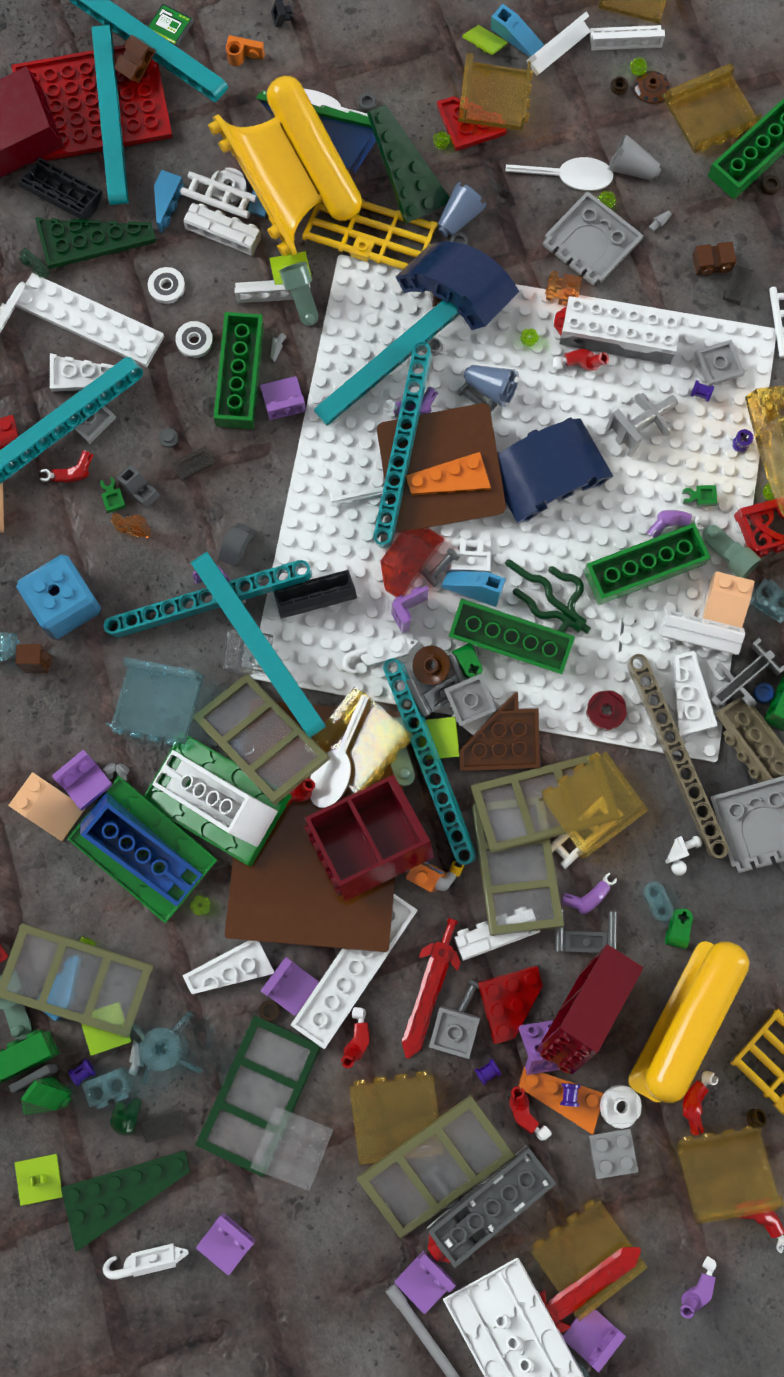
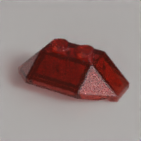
M429 528L402 530L380 560L385 591L396 598L401 595L405 596L445 541V538Z

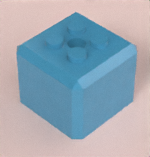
M59 555L17 582V589L41 628L50 638L59 639L100 614L101 606L67 555ZM52 587H59L60 591L57 595L52 596L49 594Z

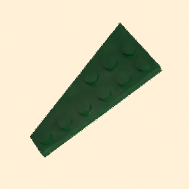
M381 105L368 111L367 115L404 223H409L446 205L450 198L389 108L386 105Z
M35 217L48 269L156 243L151 222L129 221L128 223H117V221L100 222V220L70 219L68 221L59 220V218L45 220L41 217Z
M186 1150L61 1187L75 1252L188 1174L191 1170Z

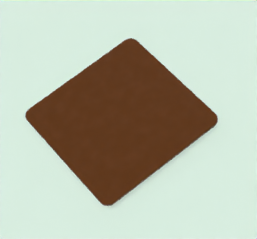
M480 403L420 415L407 475L480 452L491 490L455 491L454 493L440 492L437 494L412 496L406 478L395 532L402 533L501 515L505 512L506 503L490 407L487 404ZM398 419L381 422L377 426L384 481L386 479ZM406 423L403 425L402 429L408 430L411 428L412 425L410 423ZM401 442L398 447L405 448L408 443ZM398 460L394 466L401 467L404 461ZM393 479L390 484L396 486L400 480ZM394 497L388 498V499H387L388 504H389V505L394 504L395 501H396V498H394Z

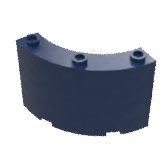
M451 241L430 244L395 276L404 293H424L429 291L447 303L450 301L458 308L456 311L464 318L471 330L487 326L519 293L514 281L496 261L476 248Z
M570 417L563 422L538 431L535 429L528 433L527 437L502 452H497L505 502L517 523L530 521L548 509L547 504L556 499L560 502L573 496L575 490L580 488L585 491L600 487L613 477L612 472L581 418L572 419Z

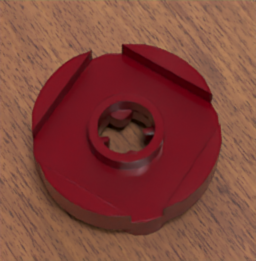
M608 690L595 693L587 704L586 715L590 723L596 728L605 731L619 727L627 715L625 700L615 691ZM602 706L605 708L610 706L612 713L610 715L603 714Z

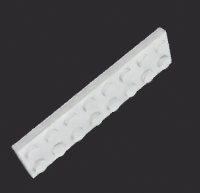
M34 273L29 277L23 292L15 304L17 308L120 356L131 357L136 363L146 368L164 338L163 333Z
M394 894L389 950L387 952L342 949L291 1023V1026L325 1049L418 910Z

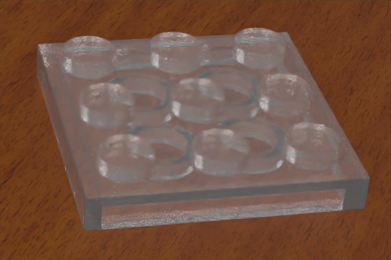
M274 1105L250 1168L310 1191L333 1128Z

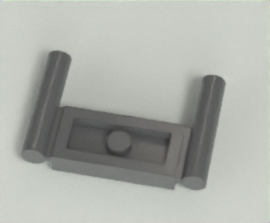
M451 654L448 657L456 675L449 677L426 692L420 693L413 677L406 680L423 717L449 702L444 691L445 688L466 680L455 654Z
M562 910V916H563V922H564V910ZM609 912V932L564 931V927L555 928L556 952L599 953L606 944L617 950V912Z

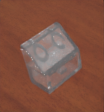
M236 630L228 631L222 668L234 675L265 674ZM263 633L272 646L273 635Z

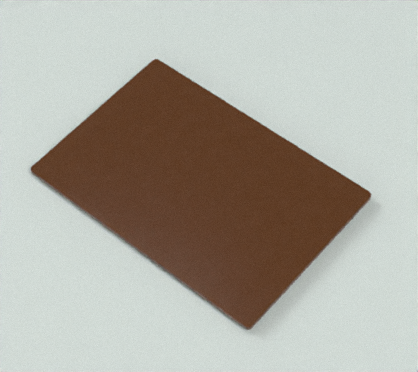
M252 700L250 714L263 705L264 702L262 700ZM275 701L301 727L286 703ZM312 704L327 727L311 738L326 753L338 750L356 708ZM271 709L248 726L244 761L249 766L292 731ZM363 710L356 727L363 734V743L358 748L352 749L348 747L346 750L351 763V776L346 791L338 801L393 775L386 748L379 745L374 726L384 720L401 717L400 712ZM297 737L259 768L256 773L279 788L317 756ZM311 798L304 802H293L284 809L251 867L233 857L225 937L237 940L387 952L390 944L395 877L347 901H344L342 895L338 897L304 828L307 825L305 817L323 808L314 805Z

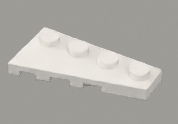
M50 353L51 392L82 390L114 365L96 364L88 360L80 361L72 357L65 356L64 358Z
M695 651L675 655L677 728L680 736L717 727L716 718Z
M248 940L183 975V978L191 994H196L272 975L275 971L260 942Z

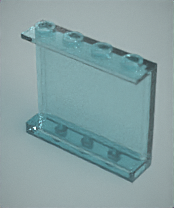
M125 657L123 665L128 669L112 723L106 722V726L112 729L111 732L123 735L126 732L130 733L129 736L141 739L142 736H145L153 742L165 740L166 744L178 746V743L185 745L204 676L195 670Z

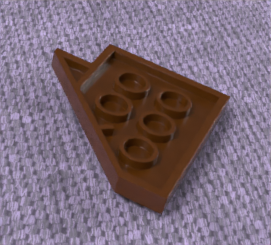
M514 691L459 749L460 771L540 768L539 708H518V692Z

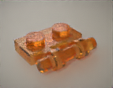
M553 270L547 280L549 285L545 290L546 300L559 299V305L567 306L569 296L579 297L582 277L564 274L563 278H559L558 272Z
M117 513L112 515L111 522L116 531L130 533L131 536L150 538L151 529L143 516L132 515V517L126 516L122 518Z

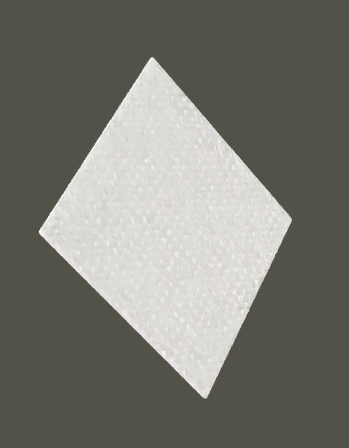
M339 255L273 568L297 560H304L312 569V577L310 579L349 570L355 586L357 599L281 619L274 592L267 593L260 626L261 631L300 688L360 699L361 695L369 697V701L397 705L383 669L384 663L367 666L360 657L351 659L348 662V666L352 670H358V673L350 674L342 666L343 657L350 651L401 635L405 638L418 640V643L412 648L409 655L398 658V660L404 663L409 678L413 677L422 694L436 685L423 684L416 678L412 668L415 654L425 646H437L443 649L449 656L453 650L468 644L448 637L461 598L558 630L563 623L557 618L540 619L535 617L528 605L513 594V589L518 588L535 601L540 611H560L547 601L544 586L540 583L524 579L508 568L505 562L510 559L529 573L547 578L551 583L554 597L567 606L570 597L576 590V585L573 582L562 581L549 573L548 568L554 566L561 572L574 574L582 580L584 591L575 604V610L587 620L586 625L591 627V630L588 634L583 631L577 633L569 627L565 632L574 635L575 639L563 674L472 645L482 665V677L491 698L501 706L514 691H517L518 708H539V731L664 754L628 671L627 663L635 654H643L647 658L676 727L675 655L695 651L709 699L729 683V679L726 676L721 677L715 668L717 667L716 664L721 662L730 672L732 656L723 655L721 651L715 649L713 651H706L702 649V646L695 644L693 647L686 646L682 643L683 641L679 640L674 642L666 641L660 635V629L666 610L702 618L711 577L717 571L735 576L727 568L729 564L704 541L703 531L706 527L716 525L735 543L739 542L744 548L747 547L740 526L735 521L733 515L740 508L753 505L776 341L775 328L517 284L515 285L519 293L487 326L471 330L464 318L459 315L434 336L443 344V351L437 356H432L425 392L428 387L438 391V395L431 405L432 411L430 413L475 404L464 394L462 396L458 395V390L465 384L464 372L467 367L479 365L514 369L518 371L519 378L515 377V382L518 385L510 403H505L506 407L497 404V407L491 412L497 452H502L527 437L528 433L535 429L538 431L563 422L570 417L572 419L581 418L612 472L613 477L600 487L585 491L580 488L575 490L573 496L560 502L557 499L547 504L548 509L528 522L517 523L506 504V510L501 515L402 533L395 532L392 545L387 549H382L377 546L374 540V530L382 495L332 506L330 498L384 486L385 481L377 426L381 422L399 418V415L394 414V410L389 413L384 412V408L391 409V405L384 402L386 400H392L394 403L402 402L411 356L331 424L326 426L314 412V409L435 306H432L429 291L424 293L403 292L395 278L402 271L401 269L383 263L378 264L370 259L366 262L347 255ZM571 296L682 316L676 353L671 364L607 353L609 362L601 365L597 371H587L579 366H566V363H563L562 369H552V361L555 357L560 356L564 358L565 353L583 349L559 344L561 336L553 326L556 312L567 306L568 298ZM732 339L745 372L744 376L713 385L714 390L709 402L697 396L691 397L690 395L696 380L701 384L707 385L695 356L696 350ZM421 350L418 355L423 356L426 354V351ZM589 350L595 353L596 355L602 353L599 351ZM418 368L414 373L421 374L423 369ZM469 385L468 389L484 402L489 404L492 401ZM412 387L410 392L415 393L419 391L420 388ZM638 393H644L653 406L674 395L678 400V405L662 416L664 421L669 422L673 427L671 435L668 437L664 436L655 422L639 432L643 438L636 452L628 457L629 448L625 443L619 446L615 441L616 432L613 429L609 431L605 429L612 412L619 408L625 417L631 421L645 412L635 401V395ZM742 429L751 431L754 439L745 452L735 451L732 447V441L736 434ZM716 485L717 505L697 506L696 501L688 505L683 504V500L689 499L690 496L682 494V491L685 488L695 491L696 486ZM663 510L684 511L692 514V518L700 515L706 520V522H698L703 527L702 530L698 529L711 557L706 565L598 606L583 571L587 563L653 539L652 535L650 536L647 531L657 521V514ZM385 516L382 522H391L390 516ZM667 526L659 536L680 529L685 526ZM381 535L378 541L385 542L388 539V535ZM466 537V540H477L478 538H483L485 541H491V549L483 548V552H491L490 573L506 578L499 602L495 607L441 588L447 572L451 571V563L436 577L439 584L435 587L427 581L421 572L425 568L431 572L449 554L447 552L449 548L459 550V547H452V539ZM466 547V551H477V548ZM300 568L298 574H305L307 568ZM282 573L279 576V580H285L288 577V573ZM421 586L423 588L427 586L429 589L428 599L408 609L412 617L410 618L409 631L402 634L391 614L393 600L401 595L405 597L411 594V591L416 587ZM623 621L624 632L620 636L621 622ZM619 642L622 643L621 652H619ZM254 657L250 676L254 680L271 683ZM633 660L635 668H642L641 661ZM432 662L431 667L433 669L436 668L435 662ZM397 663L391 665L392 673L398 670ZM451 664L450 671L446 679L456 675ZM471 669L470 673H474V675H476L477 671H473ZM641 678V684L644 687H649L650 681L647 678ZM404 681L398 683L397 687L400 692L405 689ZM610 690L617 692L623 697L626 703L627 715L619 727L605 731L596 728L590 723L586 710L590 698L595 693ZM649 696V703L657 705V698ZM408 699L404 706L411 708L412 701ZM710 700L714 715L726 705V702H724L717 708ZM450 702L433 711L447 715L454 714ZM602 706L603 714L610 715L612 713L610 706L606 708ZM657 715V721L660 724H664L666 721L664 715ZM716 715L717 727L681 736L690 759L713 763L718 760L723 724ZM666 732L665 740L670 743L673 742V735ZM673 752L674 756L682 757L680 752Z

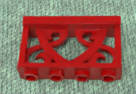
M784 497L740 508L733 515L735 521L740 526L747 547L751 548L760 558L768 555V552L774 551L779 553L784 551V535L768 528L773 521L774 512H777L784 519ZM762 515L768 517V521L765 524L762 523L765 521L762 519ZM747 519H749L751 524L756 528L755 530H751ZM757 532L762 533L759 536V541L765 539V545L761 546L756 543L754 537Z

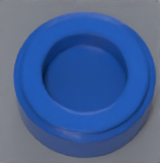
M761 683L755 687L753 696L759 703H768L774 697V689L768 683Z

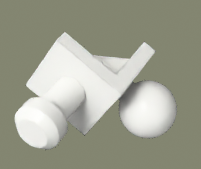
M682 836L674 839V844L665 861L666 864L674 862L671 869L675 875L681 876L685 874L687 866L679 859L689 856L688 849L702 846L700 837L694 836L684 842Z

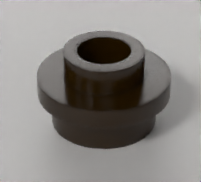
M618 76L611 81L610 89L614 94L622 95L627 92L628 82L626 78Z
M754 1108L747 1112L748 1124L755 1130L762 1129L767 1122L764 1112Z

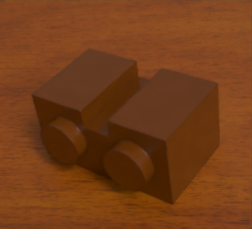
M131 34L130 38L125 42L124 48L126 51L123 55L118 56L114 68L130 80L140 83L156 49Z
M732 241L718 243L717 246H711V244L696 246L692 254L696 275L708 276L718 272L728 273L733 270L737 262Z
M16 644L15 664L23 672L49 673V667L52 666V656L49 655L47 650H44L41 644Z

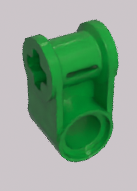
M468 643L452 651L466 679L475 676L474 673H470L471 669L477 671L476 675L482 674V665L471 644Z
M676 909L671 913L665 936L666 945L687 949L693 915L688 909ZM678 915L685 917V921L678 919Z

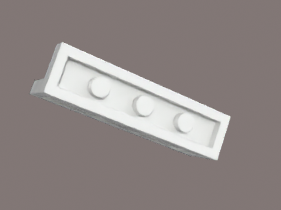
M587 11L526 60L536 76L591 32L584 22L589 17Z
M661 25L590 28L591 50L661 48L665 38V30H661Z
M274 280L235 283L237 303L294 300L291 291L286 290L284 284L275 285Z

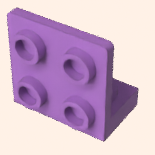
M296 376L260 386L269 421L306 412L304 397L301 394Z
M421 586L416 587L411 591V594L405 597L401 595L393 600L391 614L402 634L409 631L410 618L412 617L408 609L428 599L429 589L427 586L423 588Z
M84 750L52 775L81 811L113 785L96 762Z
M285 957L261 989V992L295 1016L308 1000L319 981Z
M553 1020L519 1026V1032L528 1054L525 1066L527 1075L560 1070L557 1064L552 1061H546L536 1051Z
M223 1212L197 1245L196 1249L225 1274L230 1275L256 1239Z
M425 1250L395 1280V1284L423 1314L427 1313L446 1291L450 1293L456 1286L454 1280Z
M589 1303L585 1305L571 1323L570 1329L562 1335L564 1341L598 1373L626 1337Z

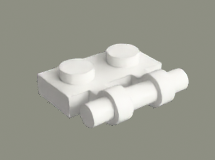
M466 537L452 539V547H459V550H455L460 558L457 561L453 560L451 562V571L490 573L491 552H483V548L491 549V541H485L483 538L466 540ZM466 547L477 548V551H466Z

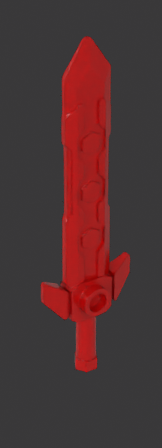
M448 918L442 942L431 943L421 950L419 958L430 955L431 957L429 958L421 982V988L402 1039V1046L407 1059L422 1048L430 1024V1018L447 973L448 962L450 961L457 971L461 962L457 952L449 945L455 926L458 923L457 920Z
M640 1247L620 1248L602 1261L596 1268L566 1287L548 1302H546V1290L544 1289L539 1293L560 1333H564L571 1326L559 1320L564 1319L586 1303L592 1296L636 1266L641 1252Z

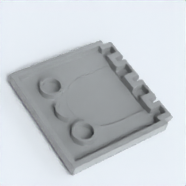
M587 191L544 236L545 241L542 245L551 253L558 250L555 256L565 264L571 261L569 267L580 276L585 272L583 278L594 286L596 283L601 284L641 242L644 235Z
M784 776L710 797L719 826L729 848L728 855L732 867H737L738 873L753 870L752 861H754L756 868L772 865L771 856H774L776 863L784 861Z

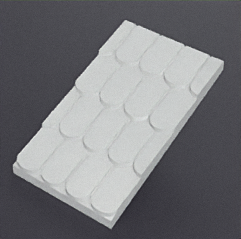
M515 1258L443 1298L484 1377H584L519 1258Z

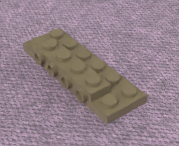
M743 695L715 713L727 729L723 732L725 742L729 746L734 747L737 751L738 760L745 762L752 778L757 779L760 783L784 776V745L756 707L753 705L749 707L742 700Z

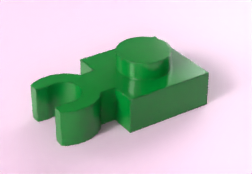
M110 477L111 484L109 486H106L103 480L100 481L102 489L106 491L101 495L108 514L126 508L120 488L115 489L116 482L113 477Z
M716 485L696 486L695 491L690 488H685L682 491V494L690 496L689 499L683 500V504L688 505L696 501L697 506L717 505Z

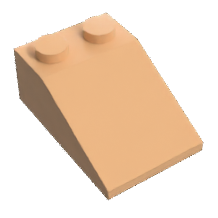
M716 571L711 577L702 618L742 628L755 581Z
M33 772L8 805L62 842L86 810L85 808L81 811L70 797Z

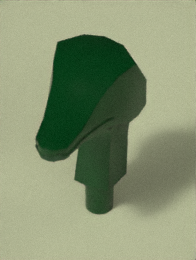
M138 1098L133 1099L126 1107L123 1102L116 1103V1108L112 1111L110 1125L117 1134L123 1136L134 1134L141 1107V1101Z

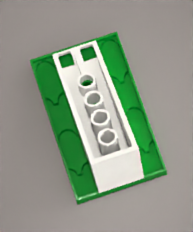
M181 732L144 797L174 822L251 867L292 795H286L276 805H273L233 761ZM261 778L274 792L278 789L275 785Z

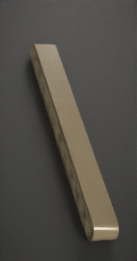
M635 654L627 663L628 671L705 850L711 858H724L729 851L727 842L650 664L643 654ZM633 660L641 661L642 668H635ZM641 678H647L650 681V686L644 687L641 684ZM649 696L657 698V705L649 703ZM658 714L664 715L666 719L664 724H660L657 721ZM666 732L673 735V742L670 743L665 740ZM674 751L681 753L680 761L674 760ZM682 769L689 772L688 780L681 777ZM690 788L697 790L698 794L695 799L689 795ZM699 806L705 809L704 817H700L697 814ZM707 825L712 826L714 830L712 836H708L705 833ZM715 844H719L722 848V852L719 855H716L713 851Z

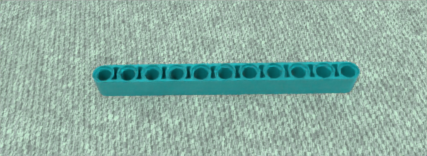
M69 0L102 25H110L111 30L125 41L132 34L156 49L152 58L154 61L211 101L217 102L228 90L227 83L221 77L110 0Z
M110 25L92 26L108 200L110 206L129 204L116 69L114 68L115 56L112 30Z
M442 300L314 409V412L326 426L331 424L412 356L414 345L417 342H428L460 315L456 311L458 308L450 301L447 303Z
M424 341L417 342L413 348L375 525L374 540L377 546L382 549L389 548L393 543L431 364V349L429 344ZM421 350L427 351L423 356L418 355ZM418 368L423 369L421 374H415L414 371ZM412 387L420 388L419 391L415 393L410 392ZM409 405L416 406L413 411L406 410ZM406 423H410L412 425L411 428L408 430L402 429L403 425ZM401 442L408 443L405 448L398 447ZM402 460L404 464L401 467L394 466L395 462ZM393 479L400 480L396 486H392L390 483ZM390 497L396 498L395 503L392 505L386 503ZM385 516L392 517L389 523H383L382 520ZM381 535H388V539L385 542L378 541Z
M125 357L1 449L0 484L140 380L143 376V369L131 357Z
M206 551L190 562L308 737L311 738L327 727L209 553Z
M297 560L228 581L239 599L243 601L306 582L312 577V569L306 561ZM300 568H307L305 574H298ZM282 573H288V577L285 580H279V576ZM263 579H269V583L266 586L260 585ZM245 584H250V589L243 592L242 587ZM204 588L109 617L104 621L103 625L104 630L112 637L120 638L220 608L208 588ZM211 595V602L204 603L205 598ZM189 601H193V606L186 609V604ZM170 607H175L172 614H167V610ZM156 612L155 618L148 620L150 613ZM133 618H137L136 624L130 626V621ZM118 623V629L111 631L112 626Z
M390 658L385 661L383 669L454 857L459 864H470L476 859V850L425 717H423L406 683V680L410 679L402 661ZM393 663L398 664V670L395 673H392L390 669ZM404 681L405 689L400 692L397 687L398 683ZM408 699H410L412 701V707L411 709L406 710L404 704ZM414 718L419 720V726L416 729L411 724ZM422 736H424L427 741L424 747H420L419 745V739ZM429 755L434 759L431 766L426 764V758ZM435 774L441 777V782L438 785L433 782ZM443 792L448 796V801L445 804L440 801V795ZM450 811L453 812L456 817L453 823L449 822L447 819V814ZM457 830L460 831L463 835V838L460 842L456 841L454 838V834ZM464 849L470 853L468 861L464 860L461 856Z

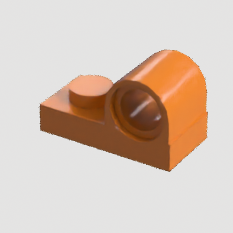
M229 35L226 44L229 64L240 66L243 64L245 56L263 60L265 56L264 42Z

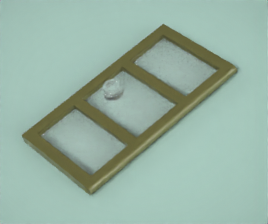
M245 674L193 716L194 721L273 805H276L330 759V756L312 738L308 737L305 731L249 674Z
M597 753L470 786L491 854L619 820V814Z
M543 797L525 798L535 832L547 830L548 824ZM516 800L484 803L497 843L527 835ZM471 805L490 936L563 928L564 922L550 838L491 854L476 805Z
M21 923L0 980V998L128 1038L150 973L153 970V965Z
M469 1095L358 1175L357 1181L397 1233V1236L402 1239L516 1156L472 1095Z

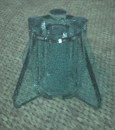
M188 1011L174 1027L155 1028L147 1032L137 1024H133L132 1028L142 1039L139 1056L147 1066L142 1079L144 1086L155 1071H166L179 1065H183L198 1073L203 1071L201 1067L186 1058L188 1043L186 1036L181 1032L191 1018L192 1012ZM164 1044L166 1045L164 1048L166 1050V1053H163L162 1051V1045Z

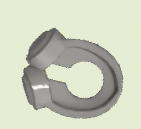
M110 763L103 768V772L109 780L113 778V772L116 771L119 776L127 781L129 768L126 765Z

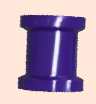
M696 380L690 396H697L709 402L714 386H707Z
M747 429L740 430L732 441L733 449L737 452H745L753 442L752 432Z
M86 1058L76 1068L69 1069L68 1074L75 1085L79 1086L90 1075H96V1071Z
M490 1059L489 1063L480 1069H475L477 1076L484 1086L490 1079L497 1075H502L493 1059Z
M562 1083L563 1101L560 1102V1105L579 1107L580 1103L577 1102L578 1089H580L581 1085Z

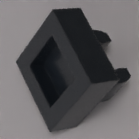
M275 0L271 10L275 27H282L284 21L290 20L289 14L293 13L291 6H284L283 0Z

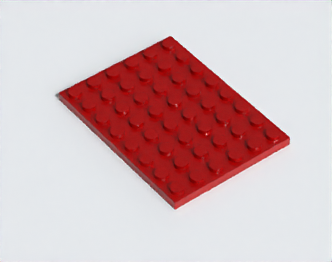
M125 45L114 46L115 65L118 56L123 55L126 51ZM94 50L12 65L13 72L27 66L41 85L65 146L42 157L43 160L49 161L103 151ZM151 59L140 83L130 80L116 70L123 147L173 138L159 64Z

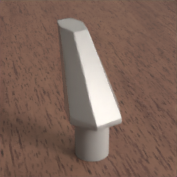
M666 211L654 217V222L649 226V229L654 232L658 227L663 226L672 213Z
M280 333L277 338L273 337L271 340L270 359L273 363H275L283 347V341L287 338L283 333Z
M133 1040L129 1062L132 1064L128 1072L134 1076L137 1075L140 1066L144 1067L141 1044Z

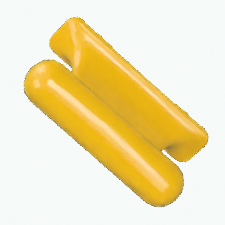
M280 76L270 83L266 96L275 118L255 126L238 127L227 123L217 114L212 117L213 122L208 124V127L213 135L220 133L223 137V140L218 142L222 152L231 151L269 216L272 226L267 231L272 239L280 238L282 243L277 245L280 254L285 257L288 254L291 256L297 254L294 243L296 229L302 218L315 205L322 201L332 218L338 221H347L358 214L361 209L362 198L301 83L292 76Z
M704 941L697 944L629 1074L628 1084L634 1091L654 1102L675 1103L684 1097L749 970V958L739 945L729 941H721L716 944Z

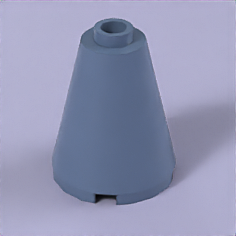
M461 182L455 185L438 222V230L445 237L448 235L453 236L486 207L485 202L483 204L480 202L482 197L466 184L464 187L460 186Z
M471 365L464 372L465 382L502 407H506V402L510 403L517 389L518 383L515 382V377L519 378V373L514 369Z

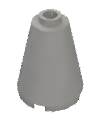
M624 135L616 148V153L612 156L608 169L613 172L650 181L653 178L657 179L661 172V168H659L660 163L627 135Z

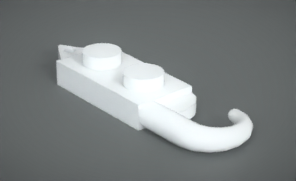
M20 282L7 303H2L0 306V333L15 309V304L26 286L24 282Z
M401 635L367 645L364 648L347 653L343 657L342 666L346 672L357 674L358 670H352L348 666V662L351 659L360 657L365 665L374 666L384 663L390 658L398 659L408 656L412 648L418 643V640L405 638Z
M172 1243L131 1253L125 1260L123 1269L111 1271L109 1269L110 1264L117 1260V1256H114L105 1262L103 1274L109 1279L149 1274L176 1267V1263L189 1253L187 1249L175 1247Z

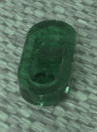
M23 248L19 252L21 256L19 260L26 267L29 265L32 268V272L38 275L39 278L43 277L46 279L51 274L48 268L27 248Z

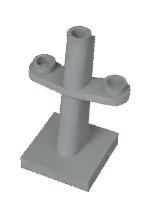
M638 393L635 395V401L645 412L631 421L625 417L619 408L612 412L605 429L607 431L613 429L616 432L615 441L619 446L625 443L629 448L628 457L636 452L643 438L639 432L655 422L664 436L668 437L671 435L673 427L669 422H665L662 416L678 405V400L674 395L653 406L644 393Z
M760 638L751 645L752 650L759 657L735 678L721 662L716 664L715 670L721 677L726 676L730 680L726 686L710 699L717 708L738 690L744 696L742 700L749 707L755 706L757 702L743 686L767 666L776 676L784 670V665L780 668L773 660L775 657L774 653L771 650L766 652L759 645L762 641Z

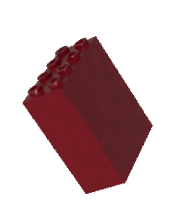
M27 66L0 79V177L37 160L39 157L42 158L65 147L44 91Z
M394 774L305 817L307 825L304 828L312 846H314L320 862H322L337 896L342 895L344 901L354 898L434 858L431 842Z
M606 944L580 972L536 1050L540 1053V1056L546 1061L554 1062L561 1071L567 1074L575 1073L600 1050L644 967Z

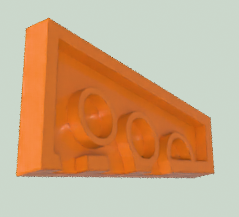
M480 452L406 475L412 496L437 494L440 492L454 493L455 491L491 490Z
M525 1067L523 1068L518 1085L520 1089L523 1088L525 1092L593 1135L600 1112V1101L604 1093L580 1086L577 1102L580 1103L579 1107L560 1105V1102L563 1101V1087L561 1084L575 1083L545 1073L527 1075Z

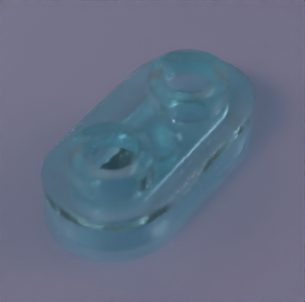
M656 881L648 883L643 889V894L653 917L658 921L669 920L673 915V907L663 885ZM651 889L656 890V896L650 894ZM660 907L664 908V915L659 914L658 910Z

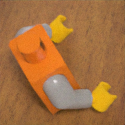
M455 860L449 872H446L426 861L404 873L407 880L429 892L446 891L456 877L461 875L464 865L462 867L455 866L457 863Z

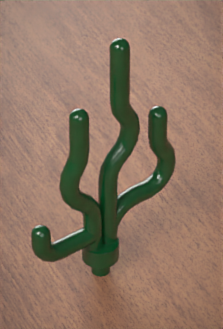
M506 560L505 565L530 582L542 584L547 601L560 610L540 611L530 596L518 588L513 589V594L528 605L535 617L540 619H559L563 623L558 630L566 632L570 627L577 633L580 631L586 634L589 633L591 627L586 625L587 620L575 610V604L584 591L583 582L578 576L563 573L554 566L548 568L549 573L562 581L573 582L576 585V590L566 606L554 597L551 583L547 578L531 574L512 560Z

